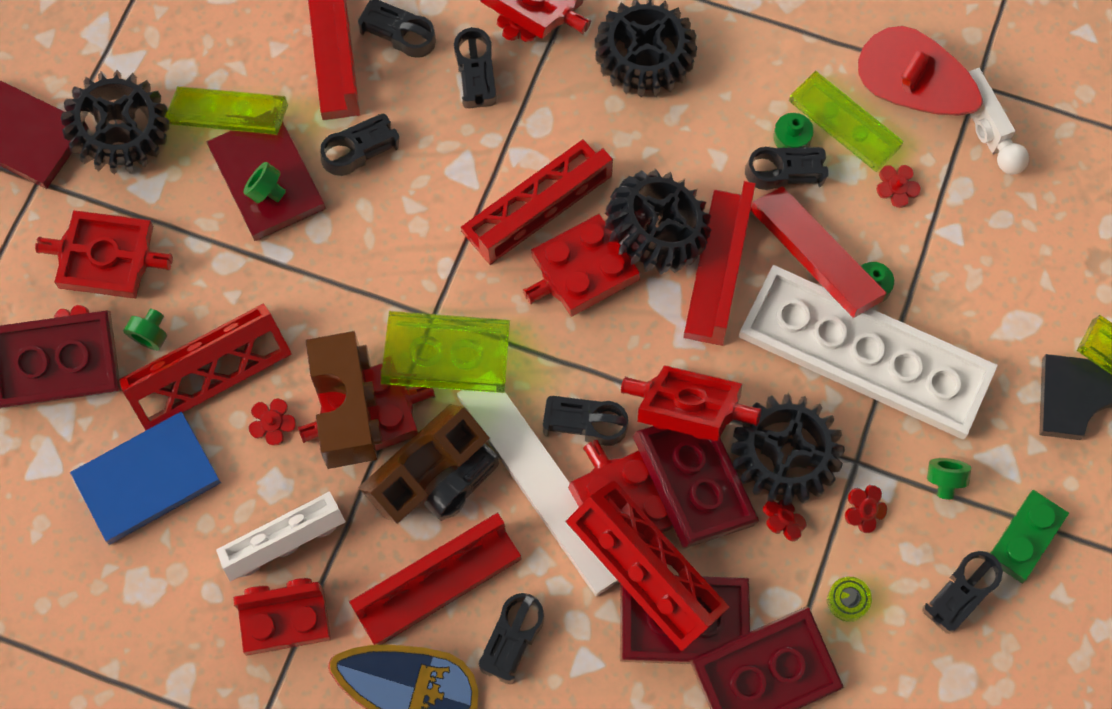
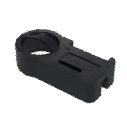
M370 0L358 19L361 35H364L366 31L391 41L394 49L402 51L410 57H424L430 54L435 47L434 25L429 19L414 15L383 1ZM408 31H412L427 41L422 44L413 45L404 41L403 38Z
M470 27L464 29L457 34L454 40V53L462 79L463 106L465 108L493 106L496 104L497 99L490 37L484 30ZM476 39L483 41L487 45L484 55L479 58L477 55ZM466 40L469 43L470 59L464 57L459 50L461 44Z
M386 114L376 115L341 132L330 134L321 143L320 157L322 166L333 175H348L355 169L366 165V159L372 158L392 147L398 150L399 134L396 129L391 130V121ZM335 146H345L351 149L346 155L333 161L326 156L327 151Z
M760 147L753 151L745 166V175L748 182L756 183L755 187L761 190H770L781 186L785 188L787 183L813 184L818 182V187H821L829 173L828 167L823 166L826 160V153L821 147ZM758 159H766L773 162L777 169L755 171L753 162Z
M549 396L546 400L543 419V433L545 436H549V431L585 435L586 442L599 440L600 445L604 446L615 445L626 436L628 415L625 409L616 402H600L561 396ZM610 411L617 415L602 414L601 412ZM592 422H608L623 426V428L612 436H605L599 434L594 429Z
M484 444L436 486L426 499L424 506L440 521L454 516L460 512L466 502V498L498 467L499 456Z
M976 551L968 554L961 561L956 571L949 577L954 583L949 581L929 604L926 603L923 606V613L945 633H953L981 601L999 586L1003 575L1001 563L994 555L988 552ZM976 558L984 559V563L966 580L964 573L967 563ZM993 567L995 572L994 582L982 589L975 588V584Z
M526 593L515 594L504 603L501 616L479 660V668L482 673L488 676L494 675L506 684H513L515 682V677L511 676V674L516 672L528 644L532 645L544 622L543 606L533 595ZM522 602L511 627L508 624V612L513 605ZM532 604L538 610V621L531 629L520 631L525 616Z

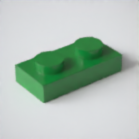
M1032 490L990 554L998 559L1005 573L1020 583L1025 582L1069 512L1037 491Z

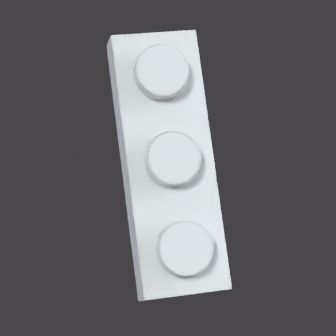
M329 491L216 549L222 568L231 582L239 577L252 575L262 565L277 557H285L294 553L299 546L316 537H324L331 534L337 526L345 523V520Z

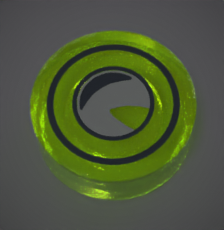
M851 576L838 579L831 586L827 595V605L831 613L836 618L847 622L862 618L872 603L871 591L866 583L859 578Z

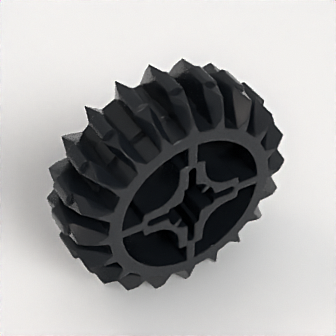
M633 0L631 7L621 2L617 13L613 11L608 12L606 22L600 23L598 35L595 37V59L597 64L601 65L603 77L610 76L612 87L623 83L625 94L631 91L632 88L638 89L640 98L645 94V90H651L657 97L660 93V87H664L671 92L675 82L683 83L686 79V72H691L694 66V57L697 55L695 30L690 29L689 17L681 18L679 7L669 11L666 0L660 6L654 5L653 0H647L646 4H640L638 0ZM666 38L670 39L676 49L673 55L667 51V46L664 44ZM619 40L625 43V48L627 49L625 57L616 48Z
M116 70L113 74L114 78L106 79V75L100 71L98 74L99 81L93 82L86 77L83 81L85 89L74 86L72 90V97L74 99L65 100L64 108L67 112L61 115V122L66 126L62 130L64 139L70 141L69 148L73 154L81 152V162L86 164L94 159V168L98 172L105 164L110 165L111 173L114 175L118 171V165H125V169L131 173L133 171V162L137 161L140 165L146 167L148 164L147 155L157 157L160 153L158 145H165L167 135L164 132L169 130V120L165 118L168 115V109L165 104L160 103L161 94L158 91L150 92L151 85L147 80L137 85V77L134 73L124 80L121 78V73ZM138 108L141 109L148 119L147 126L143 132L137 128V123L134 121L135 112ZM88 113L92 114L95 122L98 123L93 136H90L83 127ZM112 120H114V121H115V125H114V124H110L109 122L112 121ZM116 120H121L123 122L117 124ZM117 142L124 143V144H119V145H112V144L117 143Z
M657 169L649 172L648 175L641 170L634 177L629 176L624 179L619 188H616L611 194L610 202L606 206L605 214L608 218L605 228L613 231L609 242H616L621 245L618 255L628 253L631 256V265L640 261L644 265L645 272L652 270L655 266L661 275L669 269L676 273L684 266L687 267L693 264L698 255L705 250L708 243L707 239L712 231L707 226L710 223L711 215L703 212L706 201H699L695 198L697 189L689 191L685 187V179L676 182L673 180L671 172L661 177ZM658 216H660L661 219H660V221L658 222V225H659V226L656 227L655 225H656L657 221L659 220Z
M789 393L784 395L782 404H779L771 395L767 398L766 408L758 402L752 406L754 408H761V417L757 426L741 422L743 427L735 428L733 437L738 441L732 443L731 453L739 457L734 460L733 466L734 469L738 470L747 469L742 474L740 480L742 484L753 480L756 482L752 490L754 495H759L764 488L769 491L767 501L774 502L777 495L780 494L783 495L784 504L791 505L794 494H796L799 501L804 504L810 498L809 491L813 495L820 497L824 493L823 484L827 486L834 484L836 477L832 472H840L843 463L837 457L843 455L845 447L835 443L842 436L841 430L829 429L834 422L833 415L824 418L819 417L822 410L821 404L815 405L810 410L806 408V396L801 397L797 405L792 404V398ZM789 423V426L780 432L768 430L767 433L761 432L762 429L771 424ZM802 428L813 436L819 451L815 450V445L808 443L803 438ZM790 435H792L793 439L790 446L793 447L791 455H788L785 464H782L784 453L781 451L784 444H787ZM755 448L761 449L760 454L766 455L772 460L774 465L773 472L761 463ZM807 466L816 468L801 477H785L787 471L794 467L806 469Z

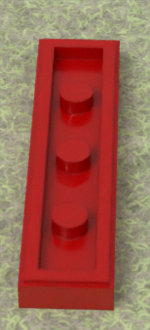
M783 186L753 201L750 211L852 318L883 302L886 292Z

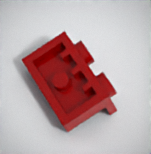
M299 578L288 581L286 583L287 587L270 590L269 586H254L245 589L244 595L233 597L234 606L239 613L243 653L248 656L331 641L325 593L320 583L312 582L310 578Z

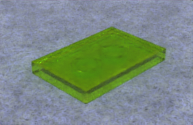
M389 311L381 384L505 393L510 320Z

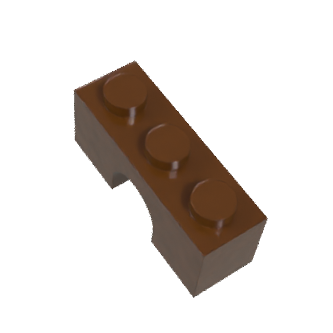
M355 331L305 340L310 377L317 394L340 392L346 395L344 402L336 410L316 414L320 451L327 469L377 460L375 445L382 444V434L379 420H371L370 407L377 406L373 382L365 381L364 370L371 369L367 345H359Z
M449 404L358 488L384 518L398 524L429 496L425 489L438 474L451 466H461L490 437L465 407Z

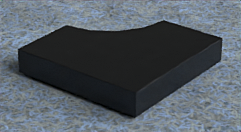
M1045 354L1042 358L1039 435L1081 440L1085 436L1087 424L1091 417L1105 408L1112 407V362Z

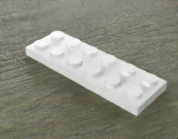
M775 265L772 266L739 333V338L962 440L968 435L998 366L871 308L852 318L824 287Z

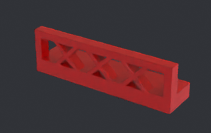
M308 0L322 120L360 116L347 0Z
M582 139L462 225L461 232L487 263L491 265L611 178L613 158L604 148L595 153L587 142ZM582 154L587 160L568 173L569 163ZM564 167L563 172H558L561 168ZM546 179L558 180L538 195L539 184ZM533 189V194H528ZM516 201L527 202L507 217L508 207ZM485 223L497 224L480 237L475 232Z
M744 181L741 195L719 190L713 191L709 211L711 218L710 223L707 225L712 231L707 239L708 243L705 250L700 254L683 338L723 346L756 183Z
M263 303L120 378L119 382L124 395L146 431L181 411L183 413L292 355L271 313ZM271 331L279 348L265 356L251 353L255 339ZM245 345L244 351H243V350H240V349H237V348H239V347ZM226 354L241 357L237 371L230 375L214 372L220 357ZM248 359L254 360V362L247 365ZM209 364L207 370L201 368V367H203V366ZM190 373L204 376L201 390L191 395L178 391L182 377ZM212 379L218 380L210 385ZM173 383L171 389L164 388L165 386ZM152 393L168 396L164 410L148 418L139 400ZM175 398L181 399V401L173 404Z
M612 480L590 495L565 521L681 651L730 608L615 480ZM609 496L621 512L616 511L605 498ZM637 532L642 533L650 544L645 543ZM667 564L671 565L676 570L679 577L675 576L668 569ZM696 596L700 597L712 610L710 614L697 601Z
M497 512L352 599L349 603L374 645H382L522 560L521 555L506 532L505 522Z

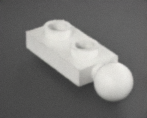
M980 68L968 71L976 82L983 98L982 107L977 112L970 114L975 123L978 138L982 143L987 144L992 154L998 153L997 163L1003 172L1010 175L1021 173L1029 163L1028 151L1022 145L1012 142L1011 139L1015 129Z

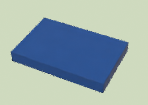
M182 411L70 472L100 532L109 545L221 484Z

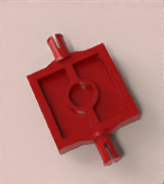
M480 0L481 3L498 14L503 15L541 39L562 24H567L582 35L584 32H587L591 24L590 19L575 12L583 4L584 0Z
M73 210L69 228L61 240L39 236L36 240L38 243L35 244V251L38 254L58 255L59 266L54 283L59 289L136 299L141 277L146 268H158L169 271L172 267L170 264L173 262L171 253L150 252L149 245L154 226L151 220Z
M597 214L531 249L532 258L541 270L543 280L523 289L525 298L528 299L529 304H533V302L551 293L553 297L562 302L572 317L640 280V272L634 264L631 265L628 253L618 255L620 243L609 242L612 231L605 228L606 222L600 214Z
M392 360L364 370L365 381L373 382L377 406L370 407L371 420H379L382 434V444L375 445L376 451L413 438L418 433L413 419V404L436 397L431 382L428 381L407 389L398 378ZM340 392L317 394L321 404L320 414L339 408L344 402L346 395ZM317 421L298 426L303 444L319 438Z
M666 365L663 366L658 376L648 382L625 376L621 385L622 394L625 393L644 398L638 408L637 422L652 425L657 429H668L693 435L698 439H709L718 442L726 425L731 423V421L737 420L757 426L761 417V408L738 404L741 398L742 383Z
M593 440V442H589L583 447L594 469L590 473L571 481L568 486L579 507L590 495L612 480H615L662 533L674 528L639 450L623 458L609 460L599 440ZM609 496L605 498L616 511L621 512ZM637 532L645 543L650 544L642 533Z

